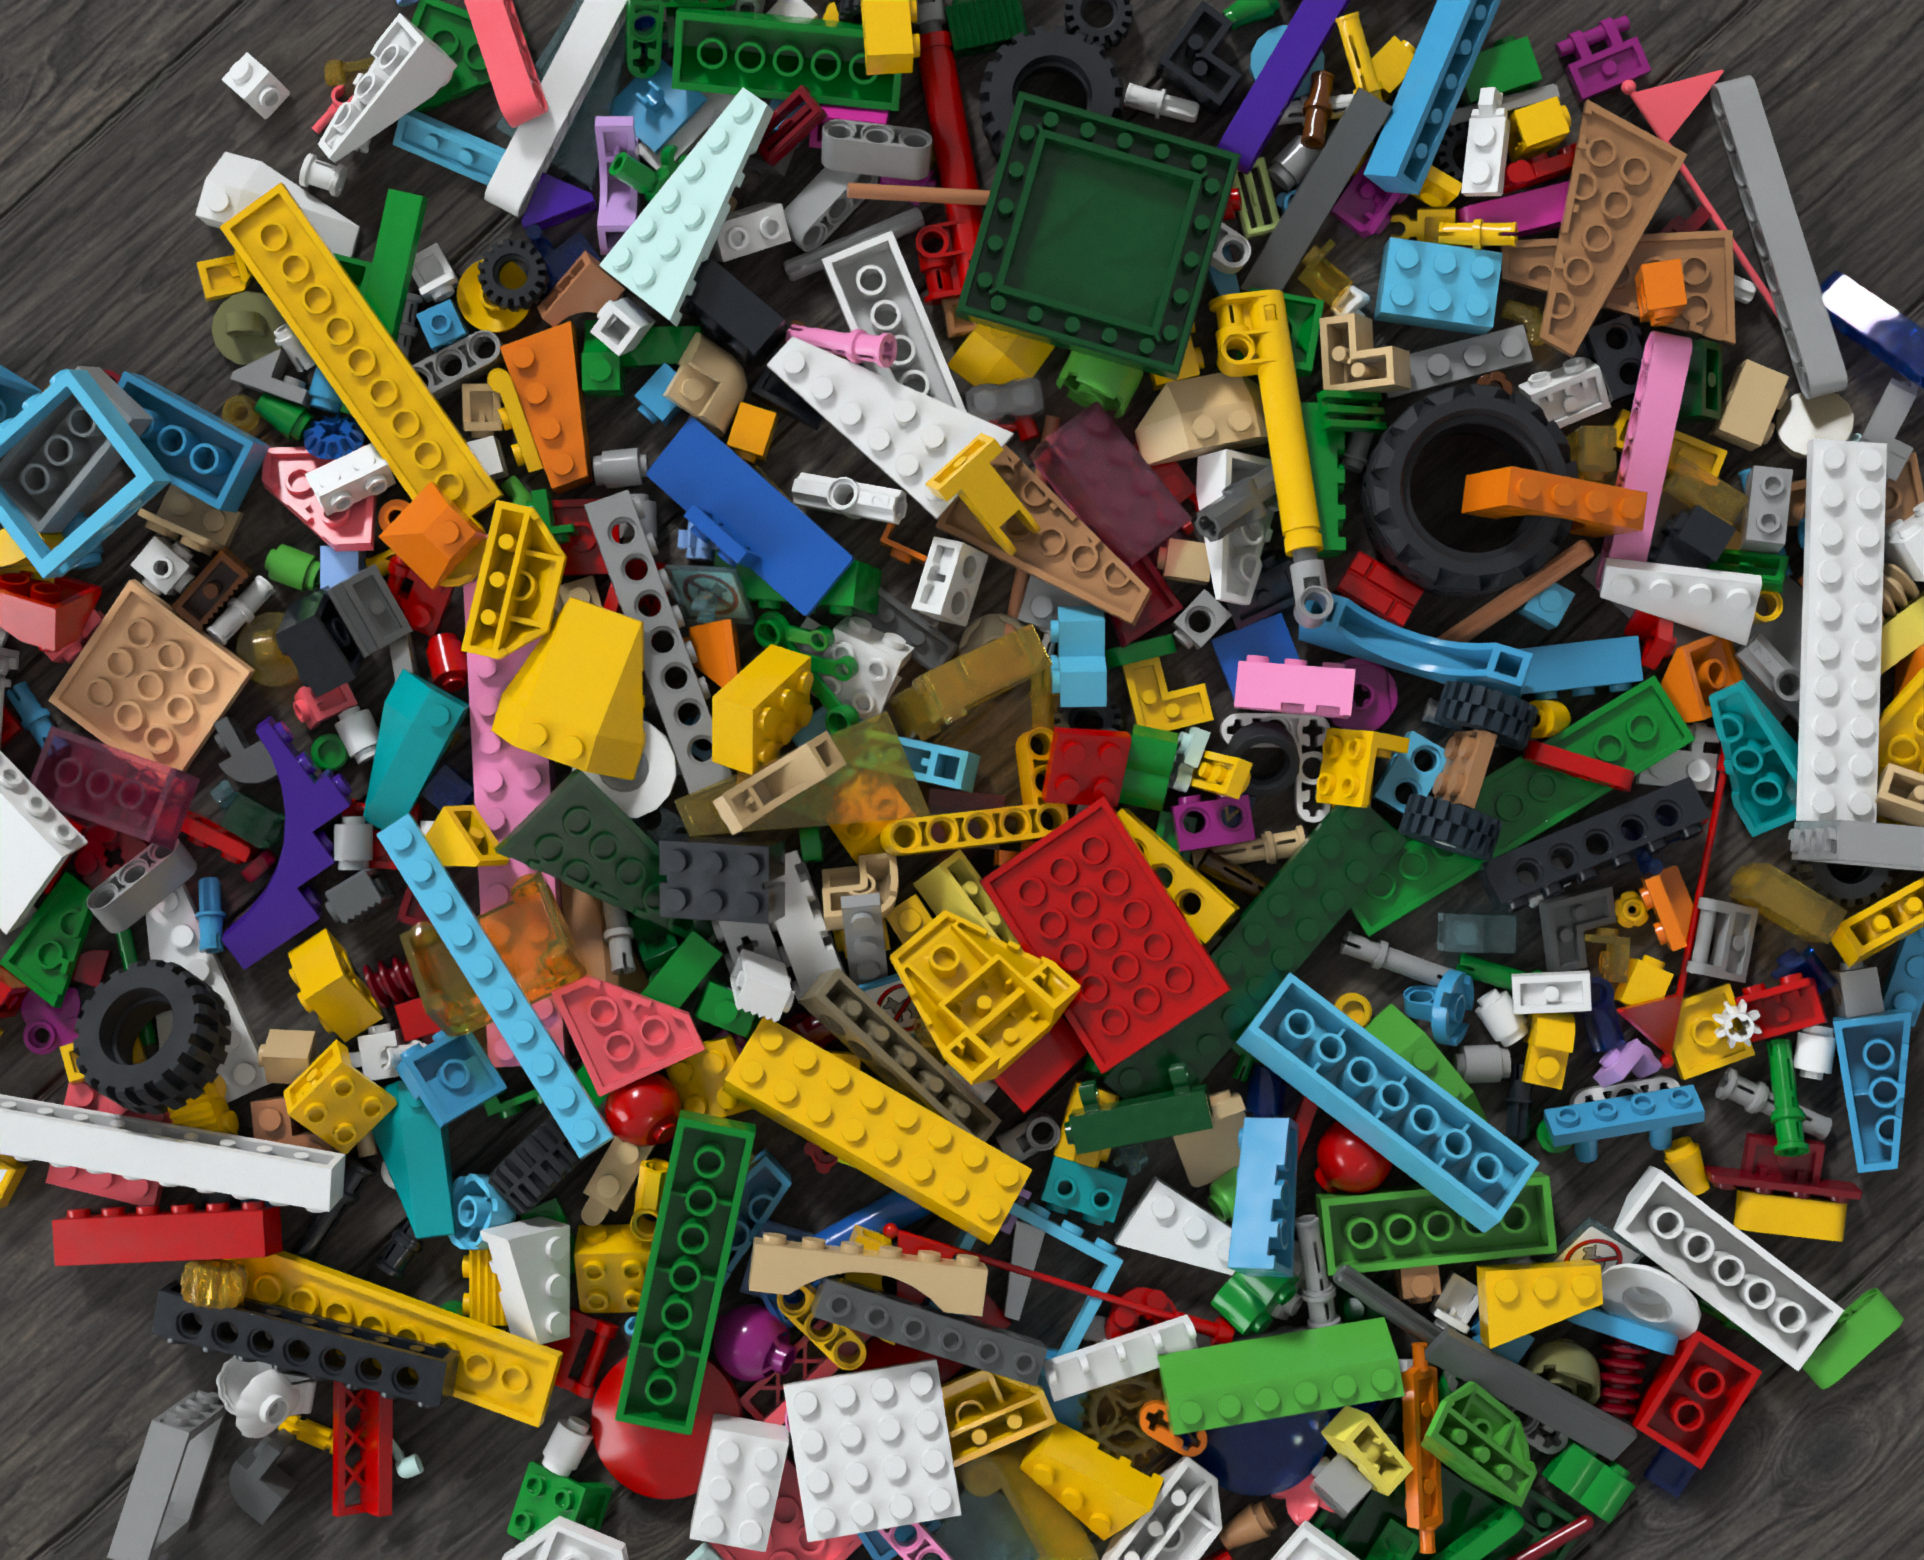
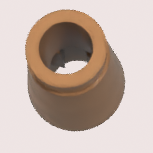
M1263 1501L1257 1504L1251 1502L1227 1522L1218 1535L1226 1549L1231 1550L1270 1537L1271 1531L1277 1528V1524L1271 1511Z

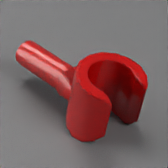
M1028 417L1018 419L1013 423L996 425L1012 433L1017 431L1020 442L1032 440L1040 435L1036 422Z

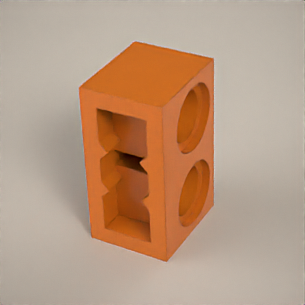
M1681 258L1641 264L1634 277L1640 323L1650 321L1651 327L1674 323V318L1679 317L1687 305Z

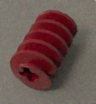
M438 942L435 943V954H431L426 946H422L421 958L419 959L415 957L411 950L407 951L406 963L404 964L397 955H393L391 968H388L382 959L377 962L378 972L374 973L368 964L363 966L367 987L373 999L382 1008H388L391 1005L392 999L398 1004L403 1003L406 999V994L411 999H417L420 996L421 990L429 995L434 992L435 985L440 990H445L449 986V967L444 951Z
M1608 1335L1613 1341L1600 1344V1348L1608 1352L1609 1357L1597 1358V1363L1605 1367L1606 1372L1600 1373L1603 1386L1600 1390L1599 1402H1596L1593 1406L1612 1416L1627 1418L1624 1414H1634L1637 1411V1407L1628 1399L1640 1397L1639 1390L1631 1386V1384H1641L1644 1379L1642 1375L1634 1370L1644 1369L1647 1366V1362L1638 1355L1648 1354L1650 1349Z

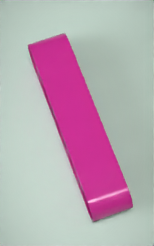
M1569 181L1463 207L1455 211L1457 223H1473L1474 219H1483L1484 223L1517 222L1518 233L1504 232L1502 236H1518V238L1560 228ZM1463 246L1465 248L1473 249V246Z

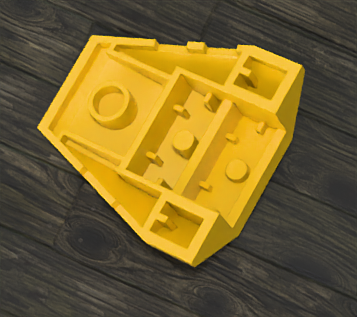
M570 597L551 624L550 632L543 635L502 693L491 731L514 747L584 772L635 780L646 744V731H643L645 695H643L642 672L645 671L644 622Z
M943 910L890 955V960L943 1058L973 1085L997 1078L1046 1035L1078 994L1081 986L1054 961L1044 956L1039 959L1020 950V945L1012 941L1008 943L989 935L987 929L947 910Z

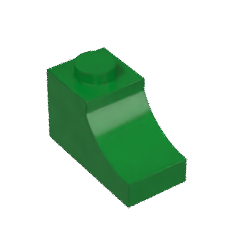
M585 320V341L582 353V391L587 397H625L623 355L618 356L590 332L598 320Z

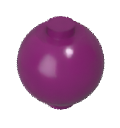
M760 1304L741 1305L729 1311L725 1316H720L715 1323L713 1331L715 1355L721 1367L731 1376L743 1381H760L770 1377L774 1372L785 1375L792 1367L796 1359L797 1347L789 1344L790 1336L787 1327L776 1316L771 1314L766 1306Z

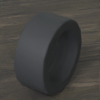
M1254 722L1243 726L1232 736L1227 746L1226 755L1241 758L1248 748L1259 743H1272L1280 746L1285 754L1283 766L1268 775L1251 774L1250 783L1243 792L1254 797H1271L1284 792L1294 783L1299 773V753L1293 736L1283 726L1272 722Z

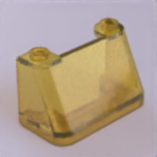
M542 872L526 874L518 878L510 891L513 898L512 901L477 916L480 924L531 1004L552 996V990L587 975L582 956L549 883ZM431 922L418 923L409 931L399 935L425 1013L445 1034L461 1036L494 1022Z

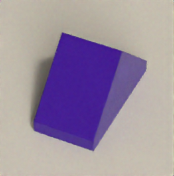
M542 173L521 222L528 235L531 236L599 208L592 193Z

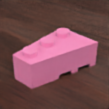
M1247 655L1246 661L1238 662L1234 708L1348 719L1352 712L1356 669H1345V664L1323 662L1322 667L1307 666L1306 660L1285 659L1284 664L1269 663V657Z

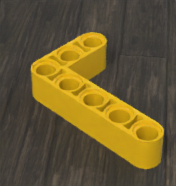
M1038 727L1018 737L1015 750L1023 805L902 819L890 823L883 828L880 834L882 848L892 856H905L1040 840L1068 821L1067 804L1045 803L1042 798V792L1035 783L1038 774L1043 776L1046 774L1053 731L1047 727ZM1032 737H1037L1041 740L1043 744L1041 755L1034 753L1031 749L1030 742ZM1043 811L1048 812L1052 816L1053 826L1050 830L1045 829L1041 824L1040 818ZM1007 815L1012 816L1017 822V831L1014 835L1008 833L1005 829L1004 820ZM971 819L980 824L981 835L978 839L973 838L968 832V823ZM934 823L944 829L945 838L942 843L934 841L931 836V828ZM897 828L905 830L908 835V843L905 848L895 843L894 832Z

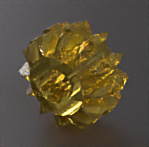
M191 1260V1262L185 1264L184 1272L181 1274L180 1285L182 1286L181 1294L183 1295V1300L187 1303H192L195 1307L202 1306L207 1309L217 1308L222 1310L224 1307H236L239 1303L243 1302L244 1294L247 1293L248 1281L245 1266L236 1263L234 1260Z

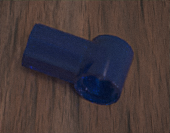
M1590 976V984L1596 983L1601 989L1600 999L1591 1004L1592 1011H1580L1591 1051L1596 1053L1625 1045L1613 1001L1614 989L1611 983L1606 979Z

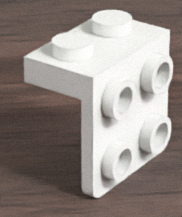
M846 616L834 627L835 641L832 646L825 649L823 657L838 660L845 655L851 656L858 664V673L848 681H840L832 675L818 674L841 704L854 707L859 714V718L874 723L880 718L897 674L910 660L914 647L906 644L905 639L897 634L883 633L872 628V624L863 618ZM842 664L844 671L848 673L847 667Z

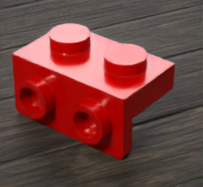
M1796 973L1779 978L1780 986L1766 989L1765 983L1742 989L1744 996L1734 998L1736 1006L1743 999L1747 1003V1013L1757 1010L1760 1014V1017L1754 1020L1753 1023L1760 1027L1762 1033H1753L1750 1037L1751 1043L1828 1022L1814 978L1803 979L1802 973Z

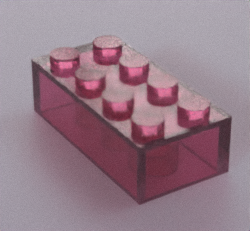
M1097 401L1047 436L1028 456L1071 511L1129 569L1174 536L1192 519Z
M53 726L49 730L30 782L57 810L171 850L174 849L200 778L181 770Z

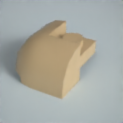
M696 332L677 363L680 367L664 392L663 397L690 414L689 417L698 419L711 432L719 437H723L737 414L740 402L744 401L747 390L744 369L732 354L701 333Z
M888 853L859 855V866L822 869V895L826 931L844 930L841 896L880 893L882 920L893 911L899 889L897 856H892Z

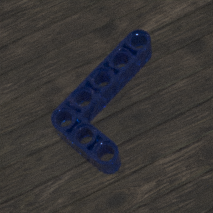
M1833 271L1819 285L1832 326L1924 390V329L1843 273Z

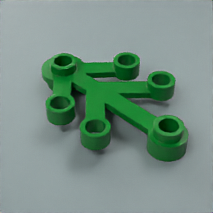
M768 611L761 615L754 628L757 641L765 648L773 644L801 653L793 643L796 642L811 645L816 651H824L832 646L835 641L834 633L829 627L822 625L814 630L791 626L782 614L775 611ZM818 634L823 636L824 643L819 639ZM801 653L811 656V673L814 676L811 690L828 711L825 716L827 730L835 737H846L857 729L859 714L854 707L841 704L818 673L835 676L840 681H848L858 673L856 660L848 655L834 660ZM842 664L847 667L848 673L844 671Z

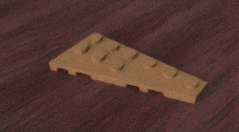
M1733 230L1643 234L1601 309L1621 315L1629 313L1630 317L1640 320L1634 277L1641 264L1681 258L1687 305L1680 316L1674 318V323L1664 327L1734 346L1736 339ZM1558 238L1518 240L1516 247L1501 246V253H1503L1501 281L1547 294Z
M1006 445L1003 447V451L990 464L1038 523L1040 531L1037 534L1032 533L1015 514L1012 515L1000 526V529L1017 550L1011 556L997 544L959 496L940 516L936 524L938 530L1133 626L1137 623L1152 594L1151 590Z

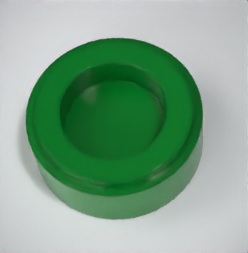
M337 734L321 735L312 745V760L322 770L330 768L331 771H338L343 769L350 761V756L340 736Z

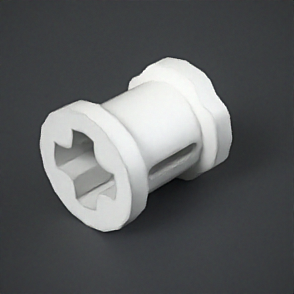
M309 153L301 167L299 184L304 187L312 185L329 191L331 196L338 197L346 181L347 167L340 163L335 166L317 160L316 155Z

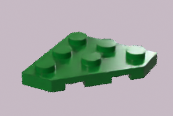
M420 0L411 23L445 51L458 65L453 71L451 80L444 87L439 88L434 96L413 109L424 114L491 84V80L468 11L440 0ZM523 32L526 42L528 43L529 36L527 33Z

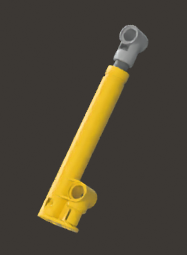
M1261 290L1222 295L1209 302V309L1216 313L1218 331L1215 333L1218 349L1217 366L1224 375L1229 377L1258 375L1281 527L1285 537L1286 556L1293 557L1294 564L1290 566L1295 598L1294 617L1301 626L1314 629L1325 623L1333 609L1334 600L1332 594L1328 591L1324 561L1318 559V553L1324 548L1322 535L1319 533L1321 530L1284 294L1280 290ZM1237 349L1243 353L1245 358L1242 360L1231 359L1227 351ZM1308 600L1318 602L1323 612L1318 615L1308 612L1304 602Z

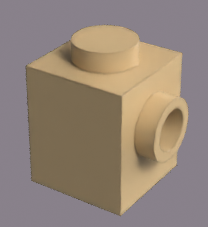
M269 1030L266 1044H261L258 1051L259 1067H264L267 1083L291 1084L320 1056L315 1031Z

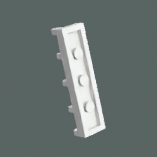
M1186 1314L1045 1360L1043 1368L1054 1402L1159 1368L1157 1355L1198 1348L1196 1342L1197 1335L1193 1323Z

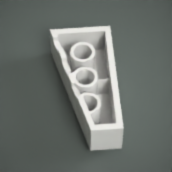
M795 850L785 854V875L769 882L764 881V888L776 882H785V916L770 923V927L773 932L778 931L783 945L778 946L786 968L792 966L797 980L791 982L797 1001H799L821 973L839 968L845 975L846 973L831 932L826 931L824 913L807 866L803 862L801 850Z

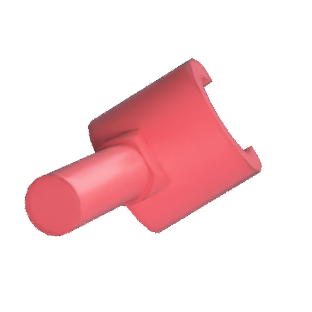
M338 85L332 90L331 98L333 103L312 127L317 134H320L331 122L339 106L343 104L337 100L345 93L344 85ZM352 95L346 102L350 103L354 95Z

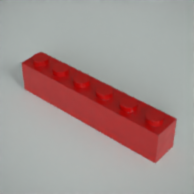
M265 1200L241 1202V1207L230 1208V1201L206 1203V1209H195L194 1203H180L171 1205L170 1211H160L159 1204L142 1205L136 1207V1212L125 1213V1206L101 1208V1214H91L90 1208H75L67 1210L66 1217L52 1220L55 1266L258 1258L283 1252L280 1206H265Z

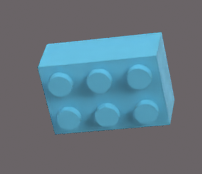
M1390 237L1383 248L1374 320L1477 335L1487 334L1493 328L1503 253Z

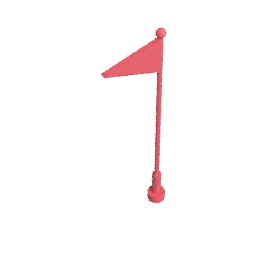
M1724 70L1637 92L1636 83L1633 80H1625L1621 85V90L1624 94L1631 97L1657 138L1671 145L1669 140L1711 89V85L1715 84L1723 74ZM1683 163L1679 171L1704 209L1712 215L1710 218L1718 230H1728ZM1733 238L1734 254L1778 319L1770 292Z

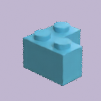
M1094 606L1058 607V620H1050L1051 643H1058V655H1050L1052 693H1059L1060 707H1106L1107 669L1105 662L1104 611Z

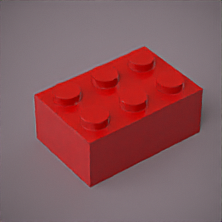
M1696 1330L1686 1339L1678 1340L1674 1355L1666 1354L1635 1403L1637 1411L1634 1414H1629L1626 1420L1649 1437L1699 1469H1702L1762 1371Z

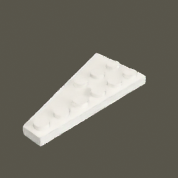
M793 336L767 364L770 370L935 519H938L956 500L958 494L956 493L946 502L934 496L925 483L980 433L995 438L1002 448L1014 436V433Z

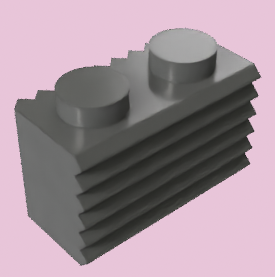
M379 868L363 869L325 892L329 900L325 903L329 914L336 922L341 921L343 923L363 922V919L369 918L370 914H376V911L382 910L383 907L389 906V903L396 901L394 892Z

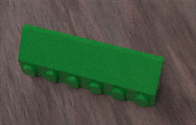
M679 7L676 11L672 89L737 95L744 87L756 97L786 100L800 85H804L811 92L812 97L820 104L899 111L903 73L866 75L862 23L714 8Z

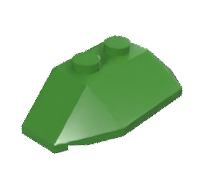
M1389 1004L1364 1027L1370 1034L1486 1122L1488 1121L1475 1093L1427 1034L1393 1004Z
M1472 1381L1467 1382L1441 1400L1421 1446L1466 1481L1515 1506L1522 1507L1537 1475V1470L1534 1462L1530 1461L1529 1445L1520 1418Z

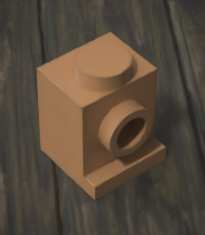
M1438 1265L1394 1269L1396 1290L1400 1301L1409 1300V1303L1420 1304L1431 1302L1432 1297L1442 1295Z

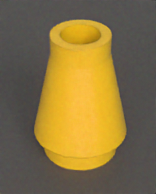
M1689 1136L1673 1140L1672 1146L1669 1149L1663 1150L1665 1153L1664 1161L1690 1193L1694 1196L1704 1193L1710 1188V1184L1706 1177L1699 1144L1694 1143Z

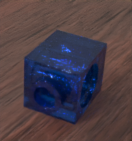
M444 764L420 794L441 811L444 806L469 805L474 799V783L452 765Z

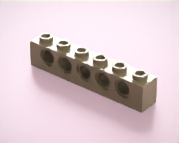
M839 968L821 973L798 1001L893 1090L984 1142L989 1139L1002 1121Z

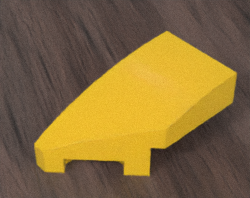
M234 251V255L197 262L206 302L245 292L254 277L237 251Z

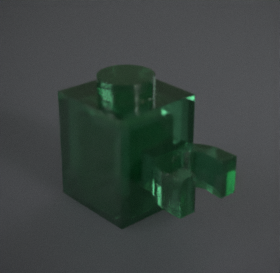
M238 792L219 826L258 848H268L270 844L275 845L282 837L285 830V825L282 824L285 814L248 793Z

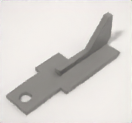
M1891 378L1859 442L1887 443L1886 482L1888 478L1897 481L1914 449L1895 439L1917 396L1919 384L1914 381L1901 380L1900 382Z

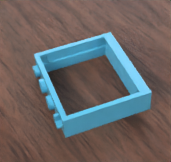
M64 369L59 371L50 379L49 383L51 385L44 392L31 396L22 404L23 410L15 418H9L0 423L1 458L71 394H74L136 475L134 479L52 551L0 485V523L43 579L63 577L172 481L87 370Z
M1016 1201L1014 1202L1009 1211L1010 1214L1104 1263L1092 1289L1107 1293L1123 1263V1260L1114 1254L1117 1247L1097 1237L1095 1243L1082 1237L1084 1232L1082 1228L1065 1219L1062 1225H1059L1048 1219L1051 1214L1050 1211L1033 1202L1030 1203L1029 1207ZM961 1230L953 1246L970 1251L977 1238ZM926 1296L923 1304L940 1309ZM1087 1296L1056 1357L1077 1350L1103 1300ZM958 1314L973 1320L980 1321L970 1315ZM1042 1366L1040 1374L1046 1377Z

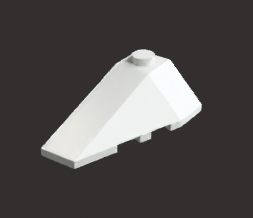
M401 13L398 14L370 52L375 57L366 75L358 73L353 82L356 87L350 103L345 102L339 106L318 143L319 147L334 163L434 96L439 88L444 87L451 80L453 71L458 66L445 51Z
M225 152L206 177L196 211V216L206 225L220 228L221 225L281 182L287 187L332 253L353 258L361 228L262 161Z

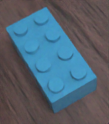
M124 371L118 385L154 419L139 439L172 480L170 483L218 510L237 513L270 445L143 375Z

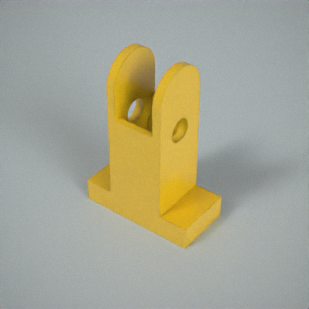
M980 433L927 481L925 485L934 496L946 502L957 493L997 544L1009 555L1013 556L1017 550L1000 529V526L1015 514L1032 533L1037 534L1040 531V527L990 464L1003 451V448L995 438Z

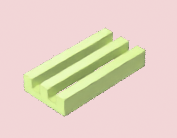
M1264 157L1258 158L1253 168L1257 167L1271 224H1264L1251 171L1248 175L1244 173L1243 175L1256 228L1251 229L1237 173L1240 171L1238 170L1236 171L1232 186L1233 188L1240 189L1242 210L1237 211L1243 236L1247 240L1252 239V237H1262L1272 233L1280 220Z

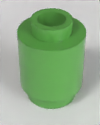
M281 544L277 550L274 548L270 550L265 561V570L269 571V579L303 592L307 589L315 591L320 584V561H318L317 556L285 544Z

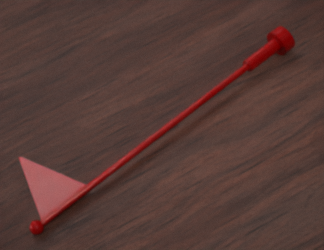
M1722 744L1716 771L1720 773L1676 994L1617 1008V1012L1664 1052L1659 1057V1061L1662 1064V1068L1665 1069L1671 1068L1674 1064L1672 1050L1688 972H1686L1687 961L1691 959L1700 909L1697 906L1699 897H1703L1727 778Z
M888 1223L883 1228L885 1237L890 1239L897 1237V1247L903 1249L902 1254L918 1255V1250H932L940 1252L941 1258L952 1259L957 1254L974 1255L980 1258L979 1262L1166 1320L1186 1315V1313L1176 1310L1172 1313L906 1232L898 1229L893 1223ZM896 1279L897 1296L918 1303L923 1302L926 1295L913 1286ZM1187 1314L1194 1325L1196 1333L1210 1337L1211 1346L1232 1342L1235 1327L1225 1317L1218 1316L1215 1322Z

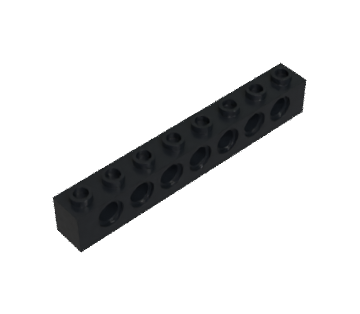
M174 1280L158 1290L152 1334L165 1337V1340L169 1343H189L201 1346V1350L204 1352H224L236 1355V1358L243 1362L260 1361L272 1365L273 1369L288 1372L295 1370L307 1373V1376L313 1380L325 1381L330 1379L342 1382L346 1388L353 1390L365 1388L379 1392L384 1398H405L416 1401V1405L423 1408L440 1407L453 1396L460 1351ZM194 1313L201 1318L202 1325L196 1321ZM230 1322L236 1326L238 1334L232 1331ZM265 1331L271 1334L274 1343H271L266 1338ZM300 1340L309 1346L310 1353L303 1349ZM336 1349L345 1355L346 1362L338 1357ZM372 1358L381 1364L382 1371L373 1365ZM408 1367L416 1371L419 1380L411 1377Z

